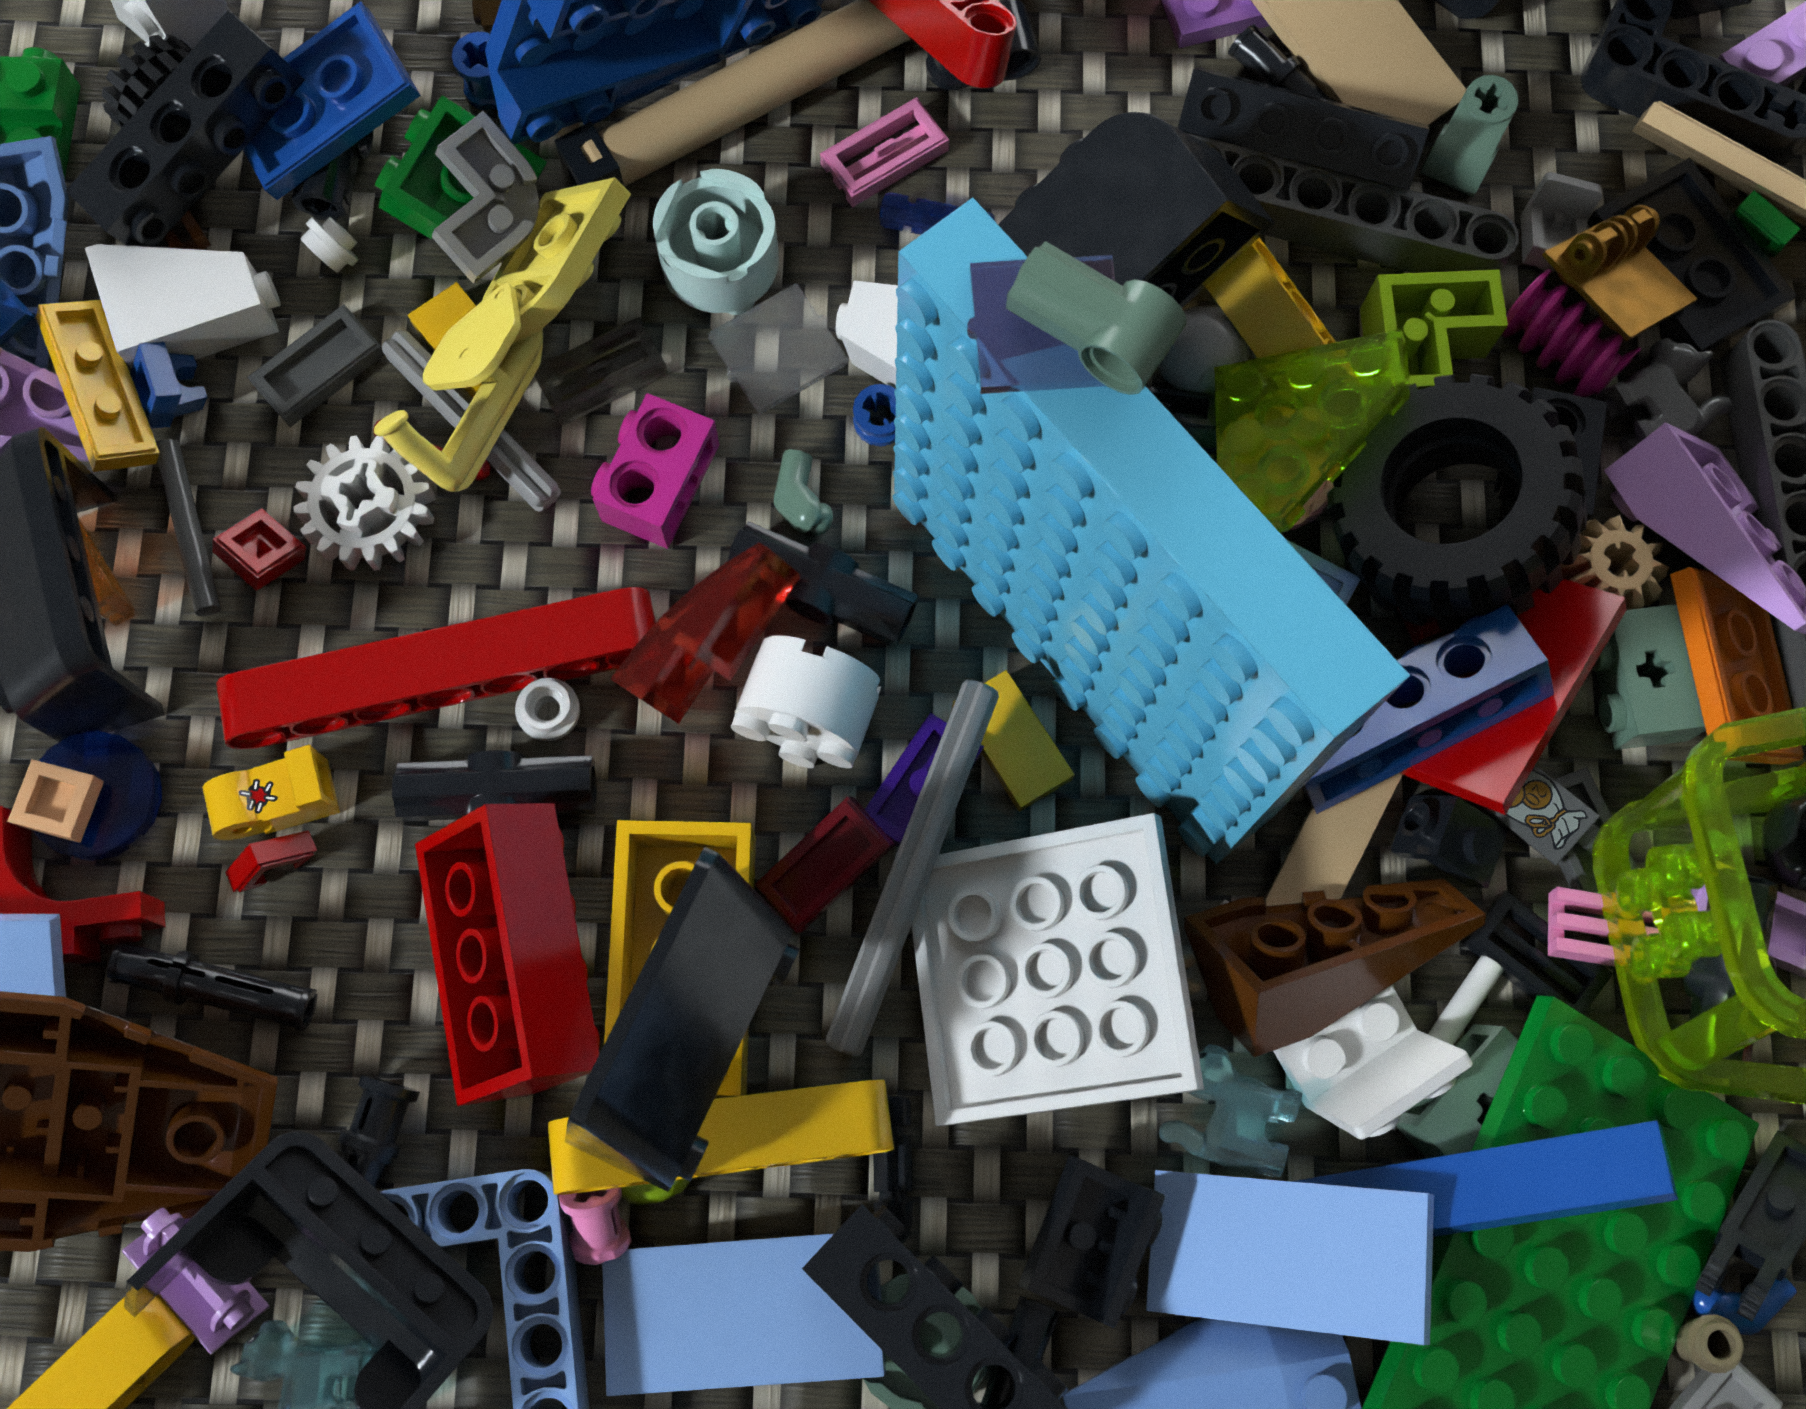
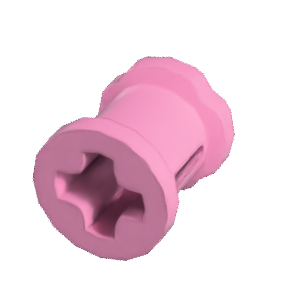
M621 1188L559 1195L560 1207L565 1214L570 1215L573 1231L569 1237V1243L576 1261L583 1264L598 1265L619 1258L627 1251L631 1243L630 1231L625 1220L620 1218L617 1204L622 1196Z

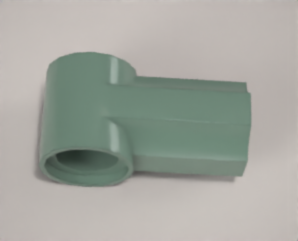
M1046 241L1040 247L1035 246L1029 254L1007 294V310L1077 350L1084 368L1095 379L1117 392L1128 395L1139 394L1187 325L1186 315L1181 306L1161 288L1146 281L1135 279L1126 281L1122 286Z

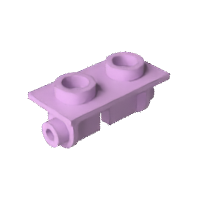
M160 1208L142 1223L141 1228L145 1233L122 1249V1253L138 1270L191 1218L184 1219L180 1213L170 1215L165 1208ZM192 1263L158 1294L210 1355L269 1308V1304L249 1282L239 1285L218 1284L205 1276Z

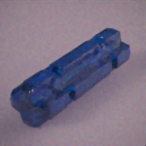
M889 192L885 193L882 200L879 220L880 225L885 228L903 231L904 226L912 227L911 233L922 235L960 206L917 198L916 203L908 202V195ZM987 212L995 221V215H993L990 212Z

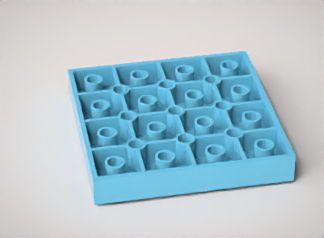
M971 198L898 251V288H896L898 302L897 324L895 326L897 333V358L895 359L896 389L894 390L896 417L894 419L895 446L893 447L895 452V471H893L894 503L911 524L916 525L921 522L935 538L932 540L933 548L944 564L953 571L960 567L973 582L974 586L971 588L973 595L982 608L993 617L1000 614L1015 631L1012 633V639L1020 652L1034 664L1040 660L1056 678L1052 681V684L1064 703L1074 711L1082 708L1097 727L1094 728V734L1102 747L1116 759L1123 756L1139 774L1135 780L1145 797L1159 808L1165 804L1181 823L1178 826V832L1185 843L1197 855L1204 857L1208 854L1218 864L1272 819L1408 679L1410 674L1146 386L1139 394L1133 395L1120 393L1105 386L1084 368L1077 350L1006 309L1007 294L1012 288L1027 256L974 198Z

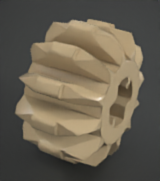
M1620 515L1610 517L1603 525L1596 519L1587 521L1586 530L1580 533L1581 549L1574 564H1561L1564 579L1625 597L1627 610L1640 609L1646 605L1650 606L1658 600L1663 591L1658 583L1667 576V571L1670 567L1653 559L1661 552L1663 543L1646 544L1642 539L1645 524L1635 525L1630 531H1626Z

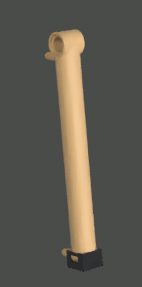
M855 0L599 131L595 129L591 121L583 125L577 123L562 128L558 132L560 136L554 139L563 172L572 186L613 177L625 186L912 38L870 1Z

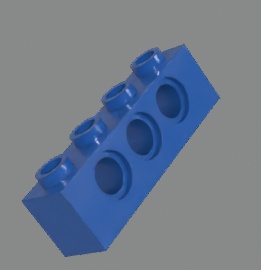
M1508 604L1484 616H1474L1468 619L1459 629L1429 644L1417 645L1397 660L1410 674L1408 679L1357 730L1360 732L1350 737L1302 787L1316 814L1554 695L1548 659ZM1477 672V674L1471 677L1458 678V676L1464 673ZM1408 702H1418L1409 708H1398Z

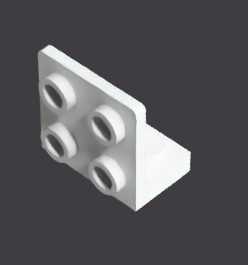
M1393 985L1314 1036L1273 1051L1304 1106L1358 1139L1375 1137L1390 1131L1399 1123L1402 1113L1423 1099L1434 1098L1446 1093L1455 1085L1456 1077L1473 1065L1465 1050L1417 1030Z

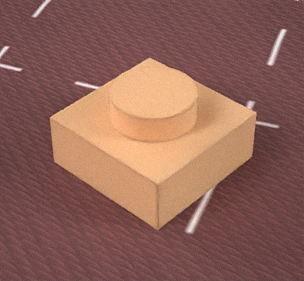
M32 759L7 822L21 828L81 843L104 781L91 774Z

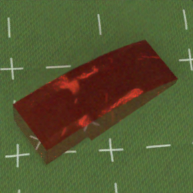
M760 542L727 561L695 585L664 613L635 645L611 680L679 724L713 672L718 673L729 681L732 680L801 575L767 546Z

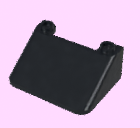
M705 846L697 859L568 1118L565 1143L667 1192L671 1189L677 1176L691 1181L709 1143L708 1140L697 1135L769 982L771 981L779 986L783 985L800 948L788 943L793 929L718 852Z

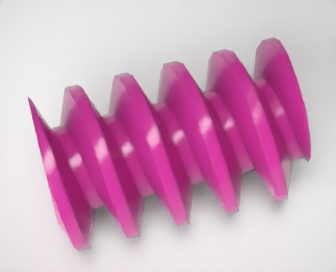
M1547 269L1527 287L1506 313L1508 326L1501 336L1509 338L1524 331L1518 345V350L1522 354H1526L1542 346L1543 348L1536 362V366L1540 370L1560 362L1561 365L1554 378L1557 385L1561 386L1578 378L1579 382L1573 395L1588 398L1594 394H1599L1634 359L1641 348L1638 347L1622 356L1617 353L1624 338L1617 332L1602 340L1599 334L1604 322L1600 316L1585 324L1580 321L1588 304L1586 300L1582 299L1565 308L1562 302L1569 289L1568 285L1563 283L1549 292L1543 289L1551 272L1550 269Z

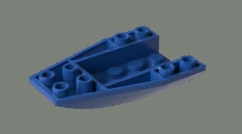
M501 0L485 48V54L502 132L514 145L529 139L533 142L545 141L556 135L562 128L580 122L585 124L591 121L592 124H596L618 108L791 28L800 29L808 25L821 14V5L824 0Z

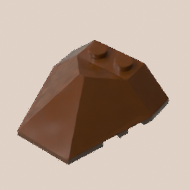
M0 991V1251L32 1252L54 1247L55 1240L58 1238L98 1230L99 1237L123 1233L125 1224L144 1221L160 1208H165L170 1215L180 1213L184 1219L192 1218L268 1145L278 1077L66 997Z

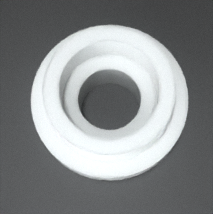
M311 217L306 222L310 229L300 239L326 265L338 273L347 263L351 266L356 264L359 259L351 249L358 242L331 217L323 224L314 217Z
M541 678L528 684L519 694L515 705L516 719L523 731L530 737L540 741H555L569 734L576 726L580 716L579 699L574 690L562 680ZM547 702L559 704L560 710L555 718L547 721L539 719L538 712L543 704Z

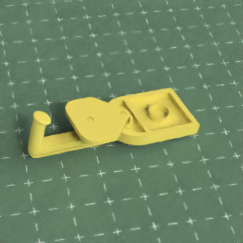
M613 177L543 194L539 201L536 224L527 240L503 261L487 288L482 301L446 332L424 369L423 382L435 391L473 387L482 383L442 452L407 421L409 416L405 410L393 412L380 420L374 427V434L379 437L383 436L399 455L441 488L450 492H459L468 488L476 478L540 366L543 349V328L564 308L576 289L580 288L591 276L594 270L592 261L603 242L609 239L620 226V213L631 193Z

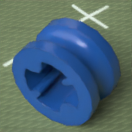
M876 384L868 386L860 391L854 401L853 423L855 431L863 441L870 445L881 447L895 442L894 421L889 423L884 418L883 426L873 425L870 423V412L867 411L869 408H872L874 412H877V405L888 406L890 408V418L892 420L895 419V388L890 385Z

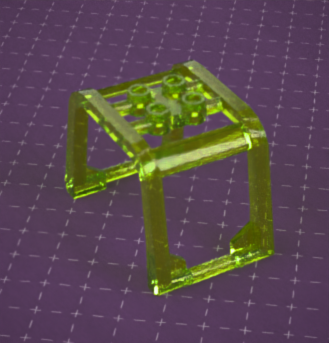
M1806 707L1720 725L1690 750L1685 764L1644 799L1629 802L1603 823L1592 845L1593 872L1598 893L1602 896L1603 916L1608 924V938L1614 952V964L1630 1032L1637 1048L1646 1053L1657 1073L1684 1089L1806 1104V1068L1723 1059L1776 1031L1788 1037L1806 1039V1000L1788 990L1777 978L1770 963L1732 815L1768 812L1779 802L1796 794L1806 793V761L1798 767L1723 782V768L1728 758L1805 745ZM1690 824L1693 836L1691 843L1651 847L1646 855L1645 868L1631 870L1629 843L1634 833ZM1705 884L1711 909L1708 911H1698L1696 900L1690 890L1700 889ZM1652 912V918L1659 933L1647 935L1642 913ZM1722 953L1726 971L1737 994L1671 1031L1657 979L1686 977L1690 971L1691 963L1699 958L1719 957Z

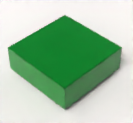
M1755 190L1733 213L1768 257L1772 256L1774 258L1801 229Z

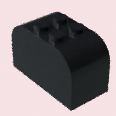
M1127 112L1103 121L1085 138L1078 139L1070 144L1060 156L1059 164L1040 183H1036L1024 190L1017 198L1015 208L998 225L1027 257L1035 246L1040 247L1046 241L1122 286L1126 281L1134 279L1153 284L1172 296L1183 308L1275 223L1217 150L1154 115L1143 112Z

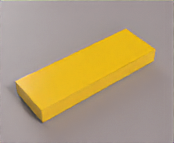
M101 300L38 304L36 319L92 471L98 472L156 464L160 451L126 362L116 351Z

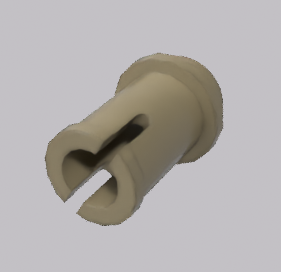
M1715 1314L1702 1315L1696 1319L1685 1317L1671 1354L1677 1360L1685 1363H1695L1700 1369L1710 1373H1726L1734 1369L1741 1361L1744 1351L1743 1339L1738 1328L1729 1319Z

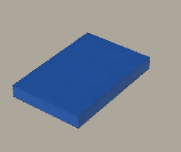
M361 1L283 58L305 81L243 151L264 190L278 200L421 96L372 12Z

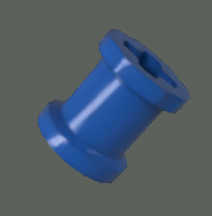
M473 32L460 38L453 47L452 60L455 70L464 78L463 91L468 102L479 110H497L485 54V48L490 33Z

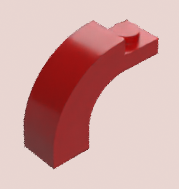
M0 806V914H60L63 962L78 964L100 963V943L118 944L121 941L132 943L142 940V931L166 927L165 902L141 891L72 901L53 900L43 890L34 872L31 830L7 822L12 810Z

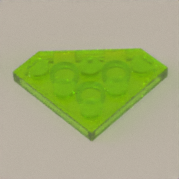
M1402 329L1214 367L1217 465L1279 532L1289 531L1305 514L1306 511L1303 505L1326 480L1333 483L1367 445L1364 438L1387 413L1393 416L1410 398L1407 346Z

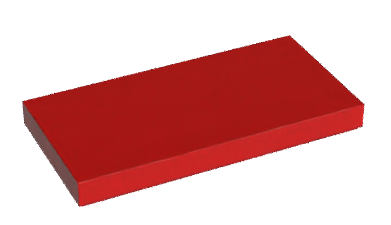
M1564 578L1550 594L1537 589L1532 593L1534 607L1518 615L1517 618L1548 659L1554 695L1399 773L1506 815L1627 610L1625 597ZM1477 672L1464 673L1458 676V678L1471 677L1477 674Z

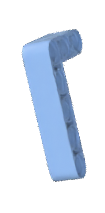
M521 1169L380 1191L392 1204L399 1203L403 1205L407 1210L409 1219L441 1248L498 1240L513 1409H538L541 1401L545 1398H555L561 1401L567 1409H590L576 1266L569 1243L572 1225L570 1215L565 1214L560 1207L559 1195H554L552 1174L541 1170ZM536 1181L546 1189L548 1206L539 1219L530 1222L519 1213L517 1200L522 1188L528 1183ZM464 1192H468L477 1200L479 1213L475 1224L469 1230L462 1232L456 1229L451 1222L450 1207L456 1197ZM539 1251L548 1255L555 1267V1278L551 1286L544 1292H537L531 1289L523 1275L524 1266L528 1258ZM540 1324H548L554 1327L561 1336L562 1351L553 1364H545L537 1360L531 1351V1336Z

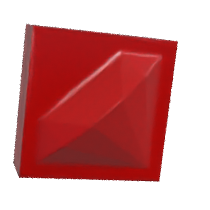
M262 508L212 539V552L256 591L305 559L306 546Z

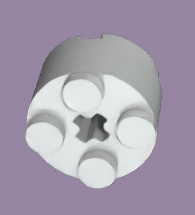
M780 635L766 637L757 653L739 699L731 729L746 738L756 741L768 740L781 746L778 755L785 761L797 766L814 768L818 758L841 768H852L879 698L881 687H878L880 678L871 668L859 660L826 646L823 657L802 652L805 639Z

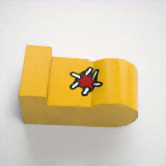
M308 744L284 752L285 758L248 770L222 774L207 781L202 788L214 839L234 840L264 832L269 834L340 813L328 759Z

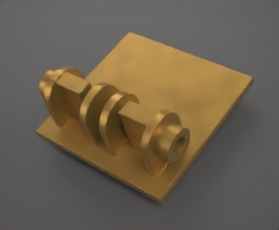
M1646 205L1634 206L1627 210L1624 215L1613 216L1544 251L1542 254L1546 261L1557 271L1560 279L1566 285L1574 288L1599 313L1602 321L1609 328L1617 331L1626 341L1692 305L1698 299L1645 247L1657 233L1660 223L1657 211Z

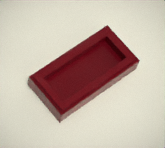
M846 797L757 881L755 886L796 933H800L809 927L896 844L854 797Z

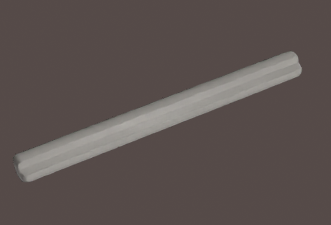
M967 679L961 685L826 1036V1044L841 1053L859 1056L863 1052L999 698L998 691L987 684Z

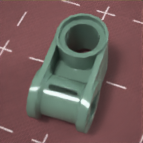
M1484 75L1475 79L1468 86L1449 124L1444 125L1420 173L1470 197H1474L1499 150L1497 146L1517 109L1519 99L1513 84L1505 78L1496 75Z

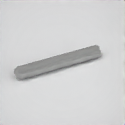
M396 331L391 338L383 343V353L401 374L456 428L473 397L464 388L437 391L429 388L423 382V372L431 355L408 331ZM503 429L486 460L535 511L543 512L547 510L561 495L557 483Z

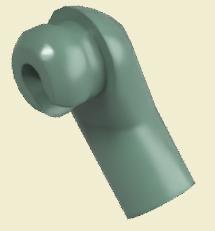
M785 450L774 492L775 508L794 530L799 533L809 532L811 535L821 536L830 529L833 522V512L828 504L820 503L819 498L807 487L813 457L803 451Z

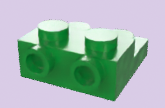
M38 47L24 49L22 57L0 56V144L48 136L54 137L65 179L81 85L62 58H58L54 53Z
M441 95L431 113L421 108L411 122L404 139L412 143L402 160L392 155L376 180L375 187L382 190L378 207L432 240L434 229L473 199L472 195L435 155L437 146L475 116ZM514 144L528 161L538 180L547 161L522 145Z

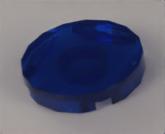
M101 731L75 734L50 747L40 758L39 761L91 774L104 781L81 843L34 831L38 839L56 852L87 861L116 857L131 848L127 845L134 842L140 834L144 836L155 823L162 801L160 774L145 752L124 737Z

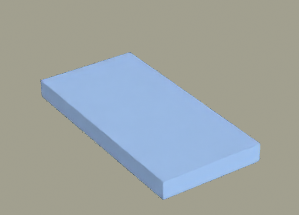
M1155 1170L1154 1190L1164 1194L1165 1198L1160 1210L1162 1213L1161 1229L1156 1240L1150 1246L1146 1311L1430 1345L1433 1194Z
M834 1233L627 1249L619 1258L602 1263L606 1396L884 1377L887 1375L885 1352L802 1270L806 1263ZM877 1263L869 1272L867 1284L871 1294L877 1300L882 1301L879 1263Z

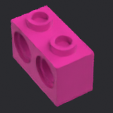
M647 393L638 411L630 410L625 416L618 435L620 446L611 464L604 462L598 469L592 483L591 495L602 522L668 549L720 444L715 420ZM663 436H674L680 439L674 447L667 450H656L651 447L655 440ZM644 487L653 490L650 498L642 503L632 504L624 501L626 495L633 489Z

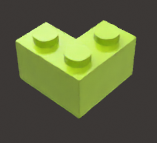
M1500 269L1377 275L1360 308L1372 408L1380 401H1384L1387 406L1400 399L1397 391L1416 383L1418 390L1435 386L1434 377L1453 374L1452 359L1486 358L1508 326Z

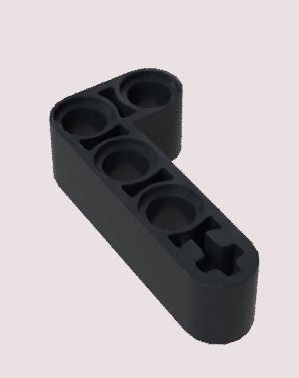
M1672 0L1616 1L1600 28L1581 73V84L1588 96L1637 118H1640L1654 101L1658 102L1660 100L1781 167L1786 165L1806 142V95L1662 37L1661 35L1672 12Z

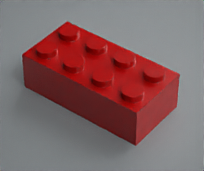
M484 804L415 843L457 1106L527 1097L590 1074L600 1054V1036L594 1024L587 986L588 969L582 958L575 920L576 903L570 892L563 854L564 838L558 826L555 804Z

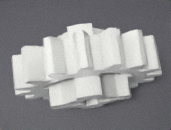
M357 435L350 436L349 450L343 453L333 444L326 446L327 455L330 460L324 465L310 460L306 465L315 476L313 481H300L295 486L301 496L307 500L293 506L297 517L302 523H306L300 529L304 537L311 545L318 544L316 549L327 561L331 562L339 555L340 561L348 570L354 571L359 564L360 558H365L374 571L380 570L382 555L390 553L399 563L405 560L400 546L406 541L421 546L424 541L416 530L417 525H428L434 522V517L430 510L424 506V504L436 500L429 483L424 482L428 477L394 449L390 452V447L382 436H376L370 448H365ZM390 474L402 481L404 495L398 494L395 488H392L393 484L389 479ZM327 511H332L337 517V524L341 527L340 533L330 527Z

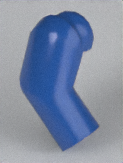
M1784 1277L1782 1281L1776 1279L1752 1322L1737 1314L1740 1307L1738 1301L1743 1293L1734 1291L1726 1293L1721 1286L1718 1290L1713 1291L1710 1297L1696 1289L1690 1307L1698 1316L1715 1314L1727 1318L1738 1328L1741 1335H1752L1761 1331L1796 1295L1797 1291L1787 1278Z

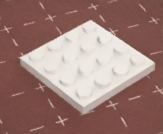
M1155 813L938 855L912 922L936 1126H948L1204 1090L1161 816Z

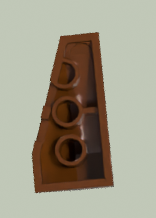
M1442 878L1371 885L1365 888L1363 897L1327 899L1324 890L1302 892L1301 903L1266 906L1264 896L1240 898L1184 917V929L1217 1018L1255 1058L1314 1036L1485 925L1486 913Z

